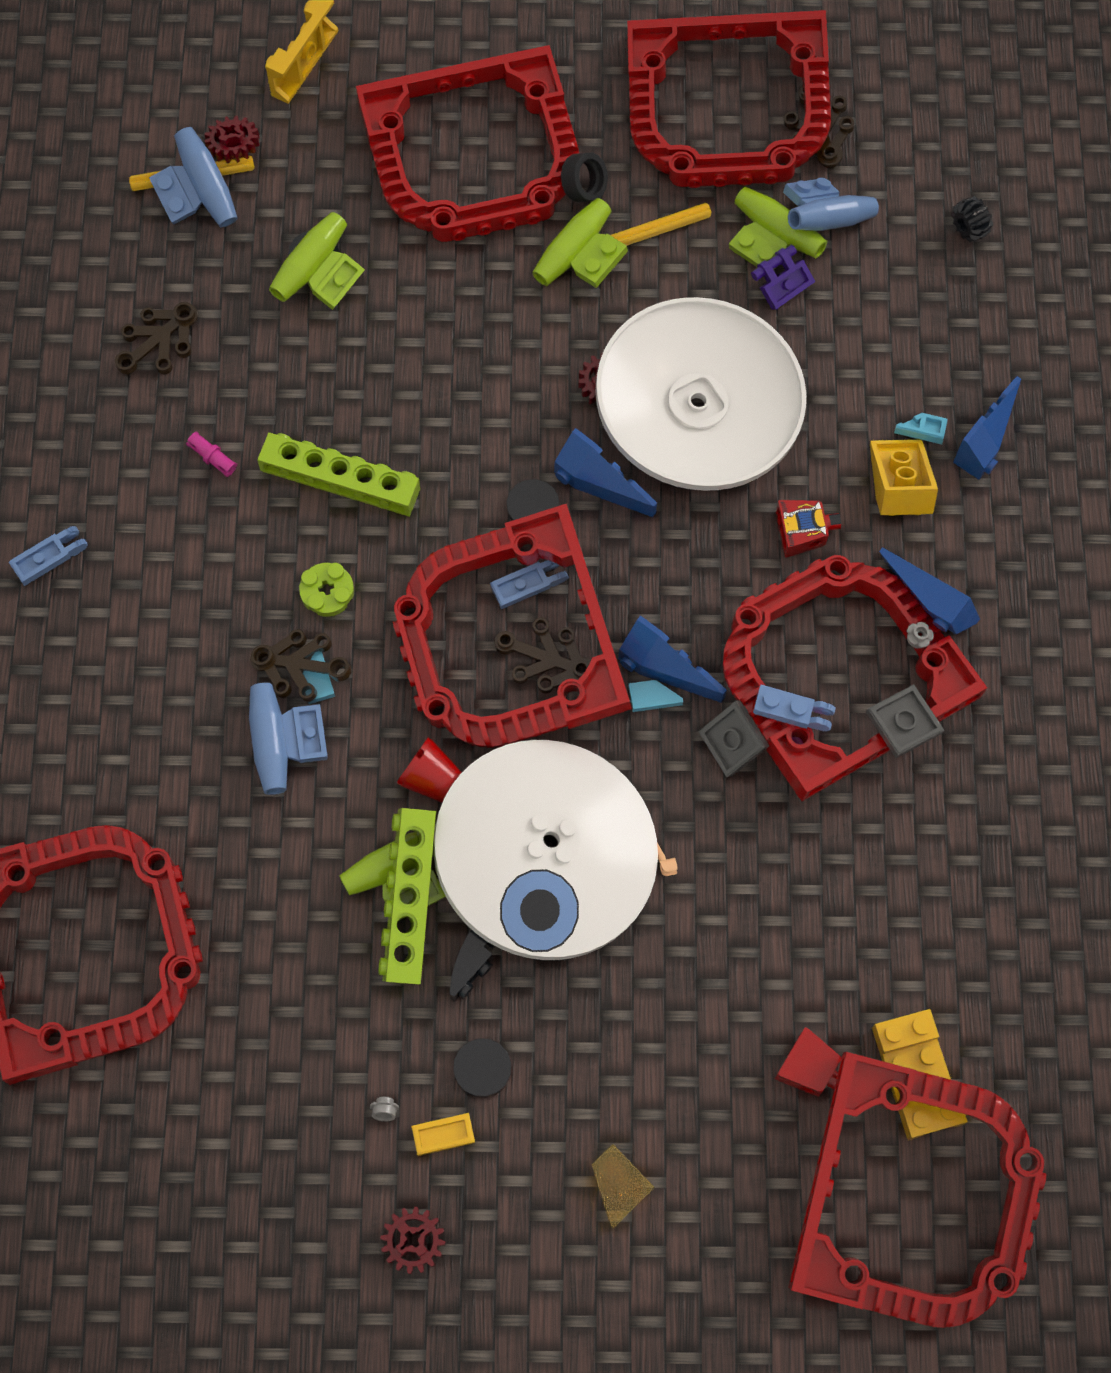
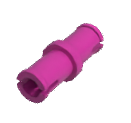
M194 432L188 438L186 445L202 456L206 464H212L226 477L232 475L236 470L237 463L223 454L218 445H212L198 432Z

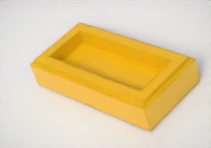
M469 1113L412 1126L418 1156L475 1143Z

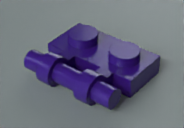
M793 245L785 249L781 248L775 252L774 257L768 261H762L757 265V269L751 272V276L755 281L765 277L767 283L761 286L760 290L772 310L779 308L815 282L804 260H798L796 263L793 262L791 257L797 253ZM781 264L785 270L776 275L773 269Z

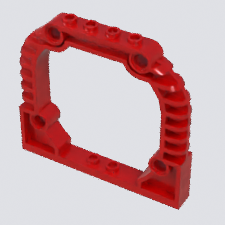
M826 10L627 21L630 130L632 140L641 156L653 164L657 170L669 174L670 181L674 185L698 188L700 186L712 185L716 187L733 184L747 186L754 183L775 184L777 182H786L794 176L795 168L808 162L809 158L823 146L831 125ZM776 36V45L790 55L791 72L798 77H802L804 125L793 139L774 141L767 146L764 152L700 155L696 149L687 145H670L658 132L655 121L654 92L655 84L661 83L666 77V60L678 50V41H716L719 39Z
M550 45L356 86L360 112L386 202L405 222L416 225L418 229L432 231V235L436 240L441 242L461 241L466 237L487 235L502 229L511 230L516 226L525 224H537L552 217L555 211V204L566 195L561 183L562 166L569 156L578 154L579 149L565 105L564 92ZM504 78L507 87L525 96L526 109L530 113L539 114L554 160L548 176L530 181L524 187L521 194L459 207L456 203L449 200L425 201L412 190L407 181L397 144L403 141L405 136L403 116L410 108L409 98L437 92H447L460 87H471L474 84Z
M567 504L504 523L505 528L477 535L467 540H461L452 545H446L444 548L431 553L417 566L410 582H408L406 595L399 597L395 602L394 612L397 621L393 622V627L397 637L402 636L404 645L400 646V651L404 662L409 661L411 670L407 671L411 687L416 686L418 695L414 696L419 712H424L426 718L434 727H445L452 735L463 742L478 747H502L568 726V729L632 709ZM530 544L533 546L527 552L520 551L524 545ZM512 558H516L523 565H532L540 558L557 563L564 568L575 565L582 589L577 590L582 606L586 604L590 613L585 614L589 630L595 629L603 654L592 657L589 666L579 680L567 679L559 685L558 695L500 715L480 717L463 712L454 693L440 684L425 633L433 620V609L430 599L443 583L460 574ZM416 608L412 615H404L407 609ZM572 691L580 693L579 697L575 700L570 701L566 699L567 694ZM436 707H445L442 714L432 715Z
M834 555L823 561L818 559L811 563L807 570L801 573L796 571L789 575L785 582L779 585L774 583L768 586L763 591V594L757 597L753 595L746 598L735 613L731 624L732 632L726 642L723 653V672L730 692L736 700H740L746 707L769 744V747L766 749L801 801L808 799L889 752L890 749L878 733L868 740L869 744L846 756L841 747L830 746L814 740V733L809 727L806 729L753 713L759 687L765 684L759 677L752 662L751 647L757 645L763 639L771 621L820 594L829 598H839L857 591L875 599L888 612L906 639L907 629L911 624L923 622L933 631L934 637L928 646L914 648L919 656L915 669L917 675L922 680L927 681L925 702L939 722L980 699L988 688L950 635L944 637L940 629L932 623L933 620L930 615L922 608L920 602L914 598L908 587L903 584L898 576L892 575L881 567L867 566L861 562L850 563L846 557L841 555ZM831 570L839 572L840 576L833 574ZM741 619H748L752 622V624H745L741 621ZM927 661L934 662L937 667L930 666ZM792 737L800 738L804 744L795 743Z
M110 825L87 827L28 845L22 842L0 848V908L14 891L25 893L31 890L35 885L36 876L97 858L117 857L132 862L134 870L142 883L148 888L154 889L169 951L162 958L159 966L162 988L146 1006L128 1015L67 1031L56 1022H48L38 1030L21 1023L15 1018L8 1019L2 995V989H5V981L0 972V1071L4 1082L11 1085L77 1066L78 1062L144 1044L159 1036L175 1021L186 1001L187 990L195 987L200 980L201 975L198 963L203 962L199 945L194 946L192 936L196 935V929L193 919H187L185 909L190 908L186 892H181L179 882L183 881L180 866L174 865L169 854L164 849L152 848L142 837L134 832ZM164 860L165 864L162 869L152 870V865L155 861ZM25 871L24 877L21 880L13 881L16 872ZM182 967H191L188 977L184 979L178 978V971ZM59 1032L61 1034L60 1041L56 1045L50 1046L48 1042L49 1037L53 1033Z
M843 1052L788 1288L791 1291L851 1307L940 1328L968 1323L987 1311L995 1303L997 1297L1008 1298L1017 1291L1019 1281H1023L1026 1275L1027 1263L1024 1262L1026 1250L1031 1249L1033 1243V1232H1030L1032 1220L1037 1219L1040 1210V1203L1036 1201L1039 1190H1043L1046 1182V1173L1043 1172L1044 1158L1037 1149L1030 1147L1027 1130L1016 1111L1004 1099L987 1089L861 1055ZM891 1087L897 1088L900 1093L899 1101L895 1104L889 1103L886 1099V1092ZM909 1101H914L968 1115L987 1124L1002 1142L1000 1167L1003 1174L1010 1181L994 1255L984 1258L977 1265L970 1287L952 1294H934L869 1277V1270L862 1261L854 1257L843 1259L835 1249L829 1236L817 1232L825 1197L830 1198L833 1190L834 1180L830 1179L832 1167L837 1168L841 1150H837V1144L844 1114L857 1117L865 1110L878 1104L887 1110L898 1111L905 1108ZM1025 1153L1032 1157V1165L1027 1170H1024L1020 1165V1158ZM850 1266H857L860 1271L858 1279L853 1282L847 1281L845 1277L846 1269ZM1004 1273L1007 1277V1283L1003 1288L997 1289L994 1285L995 1276Z

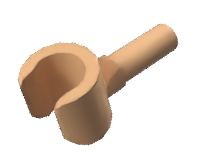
M657 843L658 860L662 875L670 876L677 874L676 859H666L665 854Z

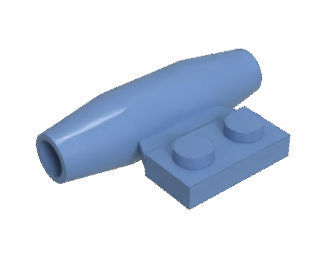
M192 127L181 129L174 135L183 166H169L149 177L170 221L176 224L195 214L200 205L203 204L219 227L231 225L238 217L229 188L218 166Z
M825 178L787 183L783 191L798 206L791 209L788 213V223L795 230L823 231L853 226L875 217L879 211L878 202L874 197L839 196V191Z
M258 683L250 687L249 725L254 762L264 793L268 795L280 794L287 790L288 759L299 763L327 760L320 704L293 707L282 715L272 684Z

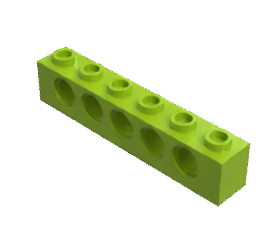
M268 433L257 459L260 471L409 517L420 491L419 478L410 472H397L384 464L374 465L358 456L348 457L335 449L328 448L325 450L316 447L315 444L309 441L299 442L292 440L289 436L282 433L277 435ZM287 455H296L291 460L284 459ZM313 462L321 463L318 467H310V464ZM342 469L346 471L342 475L334 474L337 470ZM363 477L371 478V480L366 483H362L359 481ZM387 485L396 486L393 490L384 489Z
M400 808L398 809V814H393L392 831H396L395 843L391 842L389 859L394 861L393 869L388 871L386 887L391 889L390 900H385L384 917H388L387 929L382 930L381 946H385V957L380 958L378 969L379 975H383L382 981L421 984L436 811ZM409 830L415 831L418 835V842L413 847L405 842V834ZM406 859L413 860L416 865L415 872L412 875H407L402 870V864ZM405 887L413 892V899L408 904H404L399 897L400 891ZM402 916H406L411 923L410 929L405 933L400 932L397 928V921ZM404 945L408 950V956L404 961L399 962L395 959L394 951L398 946Z

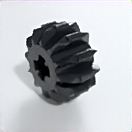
M975 196L968 197L953 207L951 216L954 221L952 223L957 228L956 232L959 231L963 239L966 238L969 242L984 238L991 232L993 222L990 218L992 214L989 213L988 207H985L982 199L978 200Z

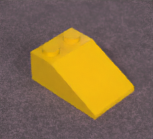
M870 441L875 496L880 515L933 514L938 487L923 441Z

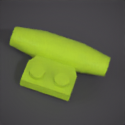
M748 187L741 189L736 196L735 205L753 223L743 226L729 243V249L755 267L764 260H770L775 256V252L781 248L785 249L790 245H793L797 251L815 259L825 250L827 241L817 231L795 230L790 227L788 223V213L790 210L775 199Z
M600 198L593 200L577 213L548 245L532 272V275L539 283L548 286L572 266L576 276L597 288L628 252L625 244L609 234H598L611 213V208L605 201Z
M331 212L315 225L283 262L269 287V291L278 300L285 302L308 282L313 292L312 294L333 310L365 269L347 254L333 251L347 227L346 221L339 214Z
M416 832L405 835L407 845L413 847L417 844L418 835ZM391 843L366 855L339 875L349 896L383 885L384 902L385 900H390L391 889L386 887L388 871L393 869L394 860L389 859ZM406 859L402 864L403 872L407 875H412L415 872L416 865L414 861ZM433 870L430 873L428 906L446 897ZM407 887L403 888L399 894L400 900L404 904L410 903L413 899L412 890ZM402 916L401 918L398 919L397 923H398L399 921H401V920L407 918V917H406V916Z

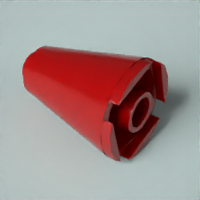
M428 737L396 783L406 789L443 803L450 787L462 772L439 746Z

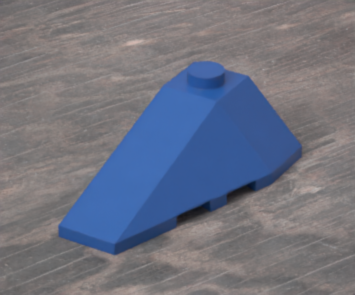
M1018 376L1002 392L997 402L989 407L985 416H981L964 437L953 463L978 480H980L985 472L990 474L998 463L995 458L1000 449L1021 382V378Z
M575 428L555 460L554 473L557 479L577 490L653 517L656 514L657 502L634 480L629 479L627 481L620 470L621 467L616 462L608 463L600 455L603 450Z
M881 548L879 552L886 565L908 587L911 594L920 602L922 608L930 615L933 620L932 623L943 632L949 630L958 634L978 623L980 618L969 596L885 548Z
M640 616L619 649L618 659L621 665L630 672L634 670L639 675L722 703L727 690L702 667L697 666L694 668L686 652L682 649L680 651L674 650L667 643L669 637Z

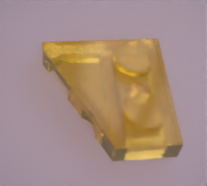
M614 1144L592 1164L610 1226L614 1229L654 1189V1186Z

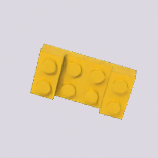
M308 0L304 7L306 22L302 25L296 40L290 42L287 51L278 48L274 55L269 56L265 69L272 97L289 104L339 31L338 27L326 17L334 5V0Z
M930 1009L880 1022L872 1027L882 1061L951 1079L938 1042L939 1034ZM891 1087L895 1102L897 1103L900 1093L897 1088ZM909 1101L905 1108L898 1110L908 1141L932 1132L962 1126L968 1122L964 1114L914 1101Z

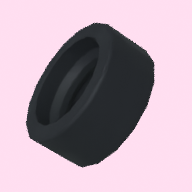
M593 152L569 156L564 162L561 171V183L565 194L575 202H589L603 196L607 188L608 174L605 163L600 156ZM583 163L588 169L590 178L589 187L586 192L583 190L579 178L580 168Z

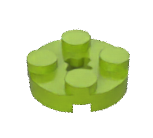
M339 563L317 564L304 571L301 576L302 580L299 585L301 600L308 610L316 612L317 615L330 617L340 614L347 608V604L354 596L352 578ZM325 584L334 587L330 590L331 594L329 595L319 592Z

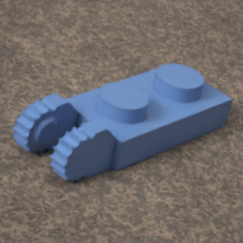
M70 526L57 535H51L9 561V564L25 586L71 558L70 556L78 555L87 548L88 544L84 539H80L64 548L63 543H68L79 534L77 527Z
M547 560L542 563L537 562L492 581L490 587L500 608L503 609L548 590L551 586L565 582L569 576L564 571L546 577L544 572L551 571L560 566Z
M760 685L753 713L806 729L809 727L820 731L831 730L832 723L820 717H811V713L815 712L831 716L835 713L836 707L823 701L814 702L815 700Z

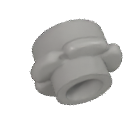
M918 622L917 624H911L907 629L908 643L914 648L926 647L933 640V631L929 629L926 623Z
M379 1097L376 1099V1102L370 1104V1109H372V1117L374 1119L392 1121L395 1119L399 1106L394 1103L392 1098Z

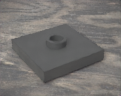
M914 684L875 704L866 711V714L895 758L902 756L944 732L943 727Z
M740 700L733 702L698 731L726 777L736 774L769 747L766 739Z

